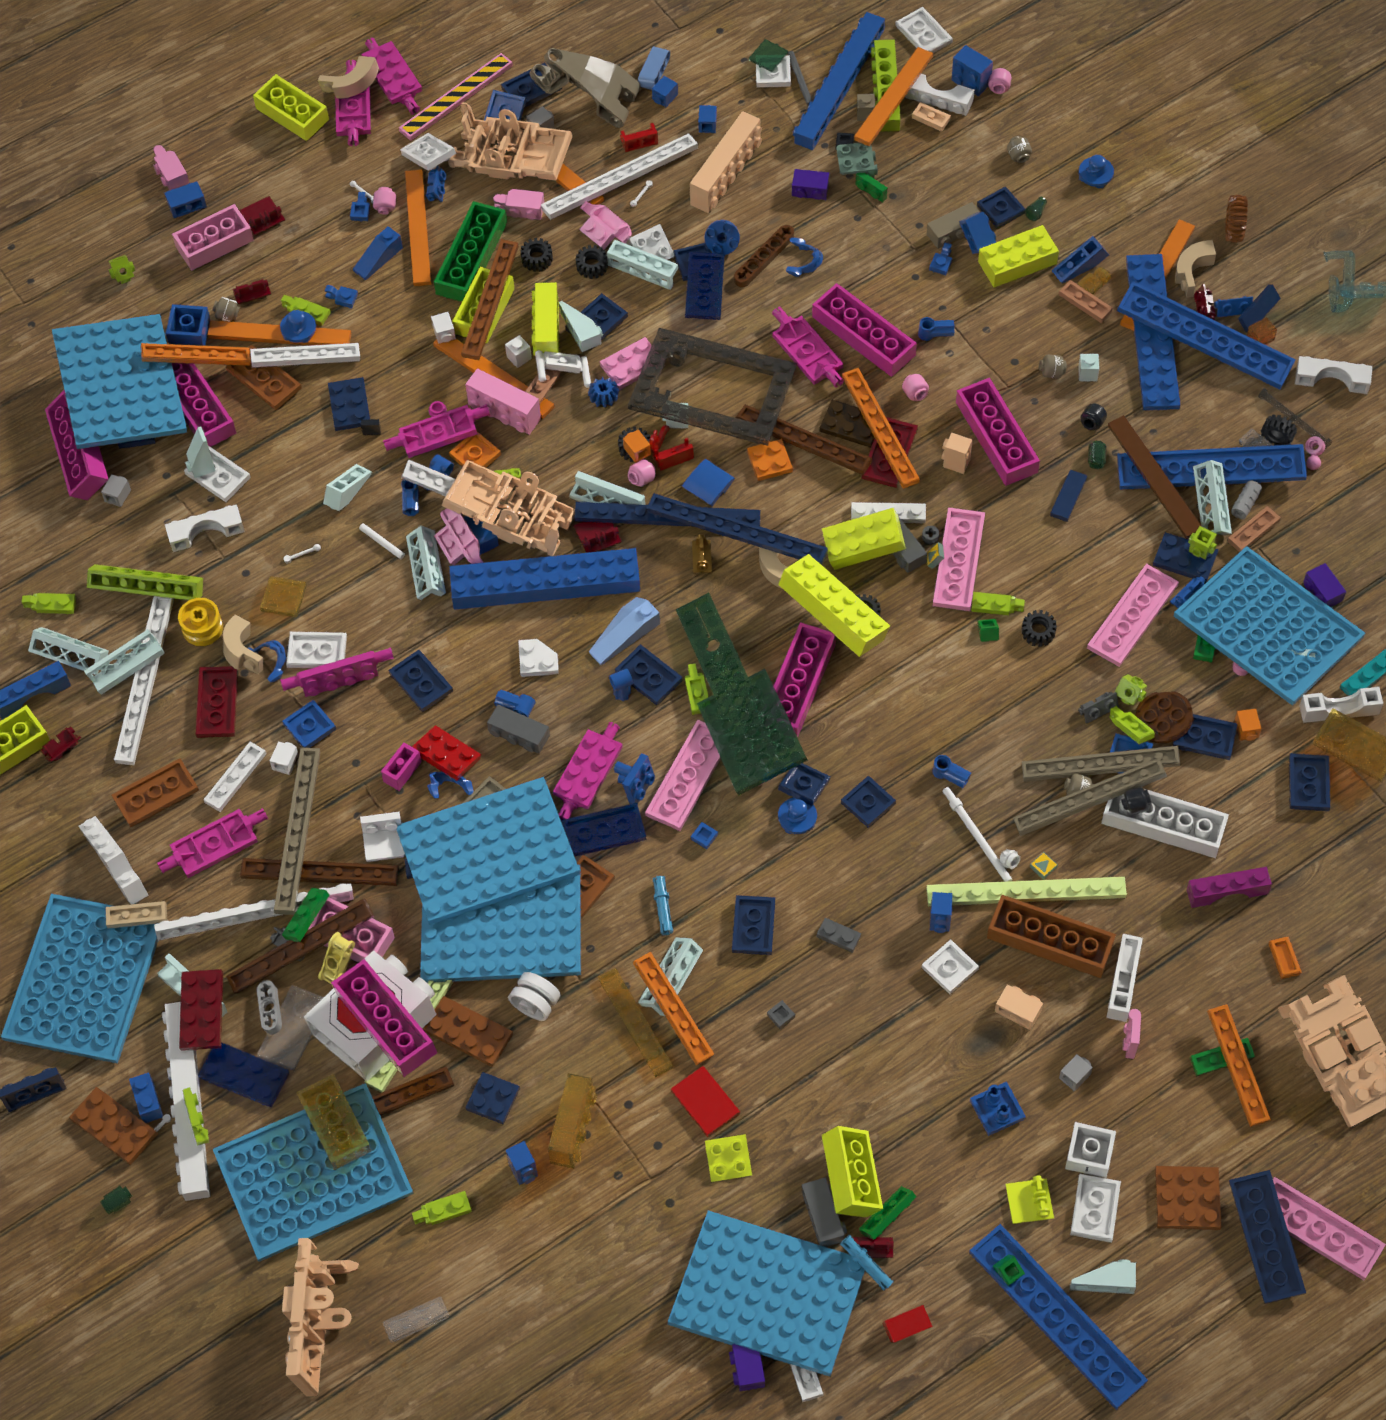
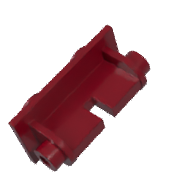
M263 278L252 282L251 285L245 284L236 286L233 289L237 304L271 295L267 279L263 280Z
M1202 284L1194 293L1196 312L1215 320V308L1211 306L1214 303L1212 291L1209 288H1205V284Z
M71 726L69 728L66 727L56 735L60 742L57 743L52 738L42 746L43 749L40 751L44 756L48 755L45 757L46 760L51 762L57 761L63 756L64 751L78 744L81 736L74 734L75 730Z
M852 1237L861 1248L867 1250L866 1253L870 1258H893V1237H876L874 1240L868 1237Z

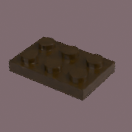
M833 399L831 400L819 427V432L871 448L875 437L859 408Z

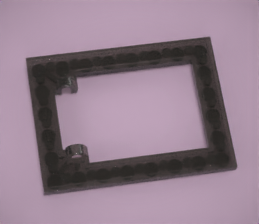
M659 328L628 403V409L768 446L796 371L797 363ZM690 354L773 376L757 422L753 423L670 401L671 391L666 390L665 395L659 394L660 388L656 387L667 358L671 365L680 367L685 363L687 355ZM674 355L680 356V359H676Z

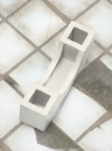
M920 74L905 97L966 116L973 103L974 89L957 85L955 88L947 91L936 90L927 83L926 75Z
M1299 356L1295 384L1313 387L1318 380L1333 377L1344 382L1349 392L1368 394L1371 385L1372 366Z
M237 505L226 506L219 510L208 511L201 515L190 516L187 519L165 524L173 552L190 548L195 536L205 530H218L226 537L245 532Z
M1372 687L1359 689L1356 693L1343 698H1327L1322 693L1303 695L1299 707L1303 723L1379 715L1383 706L1380 688Z

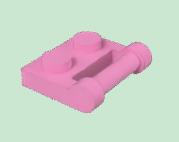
M1138 1009L1129 1011V1020L1123 1029L1126 1034L1123 1040V1050L1126 1051V1058L1134 1059L1140 1041L1141 1013Z

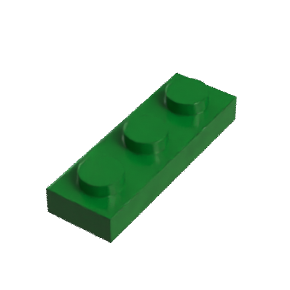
M310 889L282 933L285 940L296 942L302 940L330 896L326 890Z
M1242 1039L1241 1042L1248 1060L1253 1059L1255 1055L1249 1039ZM1220 1047L1189 1057L1196 1076L1227 1067Z
M901 1186L883 1204V1209L873 1214L859 1228L861 1234L872 1240L880 1236L883 1230L890 1223L894 1222L904 1209L911 1205V1202L916 1198L914 1192Z

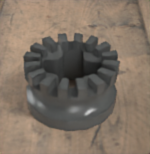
M935 526L925 527L922 532L924 543L935 544L939 538V530ZM931 532L933 536L929 537L928 533Z

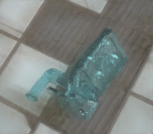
M1350 250L1323 252L1326 262L1330 259H1344L1343 284L1339 285V280L1334 275H1330L1329 299L1332 313L1348 310L1354 298L1386 297V282H1378V285H1371L1370 282H1361L1360 285H1355L1354 252ZM1339 296L1343 297V304H1338Z

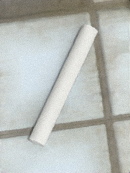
M364 523L360 525L359 529L400 560L404 558L405 553Z

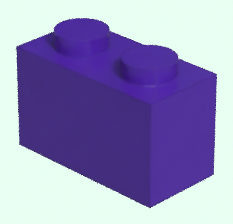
M794 170L792 196L816 200L827 199L829 172Z
M1326 563L1306 572L1303 581L1304 586L1329 607L1344 600L1346 590Z
M732 1344L729 1358L730 1364H735L736 1372L732 1373L734 1385L739 1386V1391L765 1387L760 1352Z

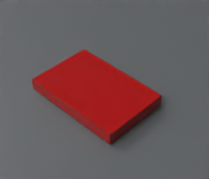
M704 1066L671 1088L672 1094L707 1137L740 1114L739 1109Z

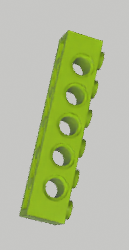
M874 40V47H871V58H874V61H872V71H875V74H873V84H876V87L873 88V94L877 98L875 106L897 77L895 40ZM900 106L896 108L881 131H900Z
M94 564L87 572V588L191 600L202 597L203 578Z

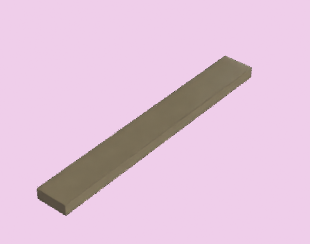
M1178 746L1022 761L1023 780L1027 782L1071 777L1073 774L1086 776L1126 772L1160 758L1163 768L1180 766Z
M1160 758L1020 814L1013 817L1020 836L1123 795L1127 790L1143 787L1165 778L1167 775Z

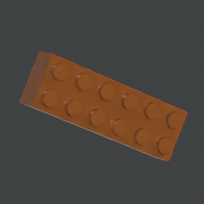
M1005 895L1000 897L987 934V938L1098 978H1101L1116 937L1114 933Z

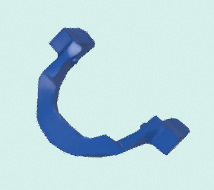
M790 238V242L798 246L800 250L814 251V259L811 263L802 267L787 266L786 272L795 277L801 276L802 273L814 272L821 265L823 254L817 248L805 244V240L801 238Z
M272 640L259 645L255 649L248 647L247 649L256 654L263 647L275 650L277 653V663L274 671L267 679L270 682H275L282 677L283 671L281 668L286 661L285 649L280 642Z
M432 772L429 774L431 784L427 785L434 798H439L438 786L443 781H451L462 786L467 795H471L474 792L472 782L464 777L456 781L444 772Z

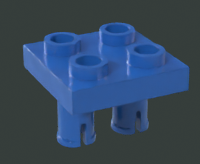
M641 753L634 766H629L619 761L614 766L615 773L619 774L618 783L623 785L629 804L637 806L639 801L643 800L649 785H652L655 780V774L649 757Z
M1007 1082L998 1086L991 1085L987 1091L970 1098V1103L988 1136L1026 1118Z

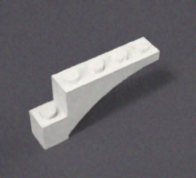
M97 817L88 819L79 825L81 832L94 848L128 902L132 905L147 897L148 893L140 878L133 871L125 854Z
M1127 934L1122 936L1106 1018L1127 1022L1143 940L1141 937Z

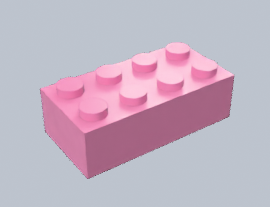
M235 204L172 234L177 250L191 271L254 241L250 226Z
M476 369L465 384L468 404L473 409L487 404L490 413L489 417H494L505 425L509 424L519 432H525L530 435L541 420L538 398L484 371Z
M328 897L309 929L348 908V906ZM373 918L341 935L348 941L352 940L355 942L350 959L357 962L364 960L373 950L383 957L395 938L391 927Z

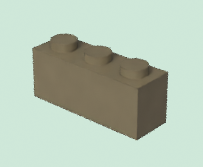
M973 202L927 223V236L937 249L943 247L945 242L950 244L957 239H962L965 235L959 221L980 211Z

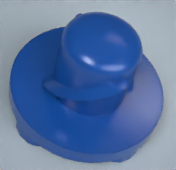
M1094 155L1085 159L1079 167L1080 181L1099 189L1104 188L1114 175L1112 164L1101 155Z
M717 220L707 227L704 238L707 247L713 254L726 255L738 247L740 234L732 222Z
M293 310L282 319L280 323L281 334L285 340L290 342L307 343L316 331L315 319L307 312Z
M790 798L780 806L778 821L786 833L803 834L815 827L817 811L814 805L811 806L800 799Z

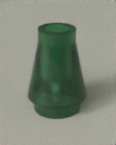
M1038 197L1037 200L1026 208V217L1031 221L1040 219L1047 200L1044 197Z

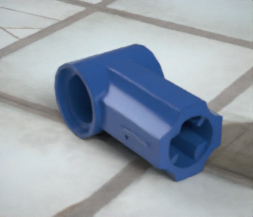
M925 317L920 320L918 336L923 341H929L933 337L954 336V321H934L930 317Z
M437 454L431 460L429 468L449 476L453 471L454 464Z
M403 479L401 482L402 511L407 516H415L419 513V488L417 484Z
M626 668L609 675L613 694L616 699L621 701L628 700L631 694L630 685H633L631 674Z
M504 690L498 691L494 702L495 706L501 705L526 717H529L536 703L528 695L522 694L518 696Z
M939 755L934 760L932 773L936 778H945L961 788L966 786L971 772L952 763L946 755ZM938 765H943V766H945L946 768H945V769H941V768L938 767Z

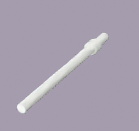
M946 787L942 792L949 800L952 810L958 813L1004 882L1012 881L1009 873L962 807L963 803L959 798L955 797L949 787Z

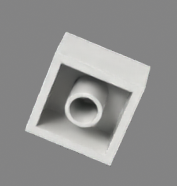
M1075 1122L1065 1169L1106 1178L1116 1131Z

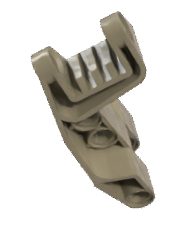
M555 48L550 49L544 55V60L550 67L536 64L530 70V77L548 94L554 93L569 82L587 92L597 104V116L618 128L624 126L629 111L620 104L618 97L625 101L633 102L640 89V83L617 64L593 56ZM549 54H553L556 57V61H553ZM535 69L539 70L542 76L536 75Z

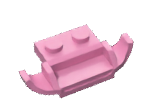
M585 201L580 207L590 218L579 230L604 250L615 237L622 243H627V240L631 237L630 226L606 206L600 204L593 205Z
M447 508L443 510L440 515L446 526L435 534L434 537L450 564L455 565L464 557L471 564L483 563L479 553V541L474 536L462 513L458 514Z

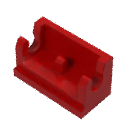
M650 123V128L628 135H625L624 130L620 131V139L625 152L658 144V132L654 123Z
M688 438L684 439L683 444L658 453V449L653 451V458L660 471L694 459V448L692 444H689Z
M924 1305L887 1319L882 1323L890 1342L893 1343L933 1327Z

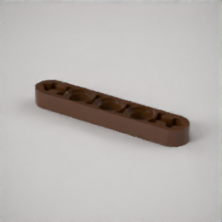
M790 225L781 226L735 272L734 283L738 287L748 286L789 245L790 238H794V228ZM777 242L780 246L772 247L771 244ZM766 253L769 257L763 259L760 255ZM752 264L758 266L755 270H751L748 267Z

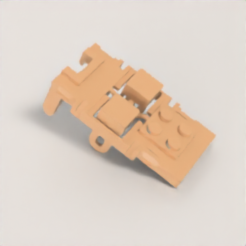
M462 102L460 109L463 115L461 122L464 130L461 133V138L468 140V143L465 142L464 144L465 151H458L454 147L456 154L448 160L450 167L467 168L469 172H473L475 168L476 173L488 174L489 177L500 179L516 178L518 173L521 179H523V176H533L540 179L557 180L572 139L571 131L541 128L539 123L517 121L516 115L507 109L499 112V118L486 117L485 121L475 119L471 106ZM496 140H497V144H498V145H494L493 147H490L491 144H495V142H496ZM506 151L515 152L514 159L512 156L505 155Z
M469 460L465 462L442 503V506L473 518L476 525L482 521L483 528L492 531V534L497 535L498 538L510 544L516 542L523 546L526 541L528 542L527 548L530 549L532 547L535 549L536 547L547 552V555L554 556L560 545L558 528L562 527L568 530L575 517L574 508L556 501V495L538 488L539 479L535 474L524 472L521 479L506 472H502L500 475ZM527 478L532 479V484L527 482ZM514 486H517L512 496L510 497L508 504H500L501 501L506 502ZM500 513L499 519L497 520L496 524H494V521ZM524 518H526V520L529 521V523L525 522L524 526L521 529Z
M1342 975L1324 985V989L1327 988L1330 994L1329 996L1312 1004L1308 995H1305L1288 1005L1278 1007V1011L1283 1019L1291 1018L1293 1024L1296 1025L1297 1029L1294 1031V1034L1303 1049L1305 1061L1313 1068L1325 1092L1330 1091V1096L1335 1105L1338 1106L1347 1126L1352 1127L1386 1109V1046L1365 1005H1360L1361 998H1356L1353 995L1354 992L1349 982H1347L1346 976ZM1338 1023L1344 1027L1342 1029L1346 1031L1349 1038L1343 1039L1340 1035ZM1333 1027L1335 1036L1323 1038L1331 1033L1329 1028ZM1352 1043L1355 1051L1364 1050L1357 1054V1060L1349 1053L1347 1045ZM1347 1057L1351 1061V1063L1347 1064L1346 1061H1344L1345 1059H1347ZM1320 1068H1321L1322 1070H1325V1069H1329V1070H1327V1071H1325V1072L1322 1073L1321 1070H1320Z
M298 1238V1256L295 1263L297 1272H294V1286L284 1287L282 1313L290 1320L292 1325L287 1336L289 1352L286 1353V1376L307 1397L317 1396L319 1393L321 1358L324 1354L326 1330L344 1329L351 1323L352 1319L350 1312L345 1308H329L333 1303L334 1294L328 1289V1285L335 1284V1280L330 1274L352 1273L358 1270L359 1264L351 1260L321 1261L318 1255H311V1250L317 1249L314 1243L309 1238ZM334 1316H344V1320L341 1322L332 1321Z

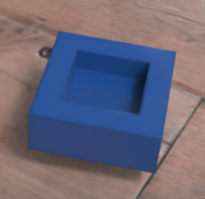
M701 822L691 835V840L708 849L718 836V831Z

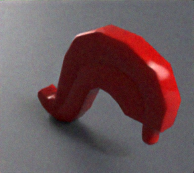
M663 425L658 436L657 430H654L649 440L651 451L661 448L666 433L670 430L669 426Z

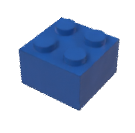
M965 45L953 57L951 80L957 85L974 89V94L980 96L989 86L988 82L992 74L993 61Z
M172 304L166 329L168 343L173 345L205 346L211 320L208 308Z

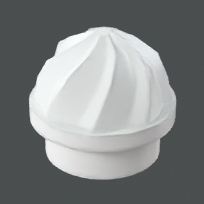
M1006 849L1000 855V862L1005 868L1014 869L1020 862V856L1015 850Z

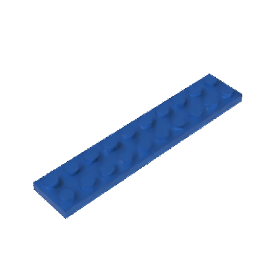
M1162 254L1126 255L1129 287L1134 281L1167 297ZM1133 319L1143 410L1180 409L1172 337Z
M1134 281L1131 283L1117 309L1118 312L1277 389H1281L1296 360Z
M1303 444L1150 452L1174 487L1196 486L1193 466L1210 460L1222 463L1225 484H1241L1248 481L1257 483L1301 481L1307 478ZM1118 453L1117 463L1120 490L1150 488L1127 453ZM1206 468L1200 470L1201 478L1203 479L1207 474Z
M1001 1224L969 1250L971 1256L1116 1410L1148 1382V1379ZM1010 1254L1015 1256L1025 1274L1008 1286L995 1271L993 1265Z

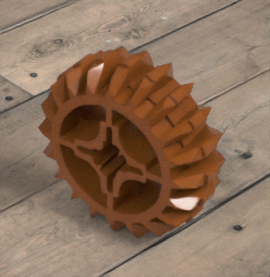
M1231 195L1228 200L1225 239L1231 243L1242 242L1245 237L1248 216V200L1246 196Z

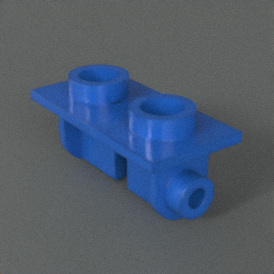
M438 165L428 173L429 186H427L426 197L429 201H434V199L438 198L440 202H443L446 173Z
M1243 296V298L1227 300L1218 299L1214 302L1215 309L1218 308L1217 317L1242 314L1253 302V296Z
M1201 576L1193 578L1170 603L1177 608L1182 606L1204 585L1205 579Z

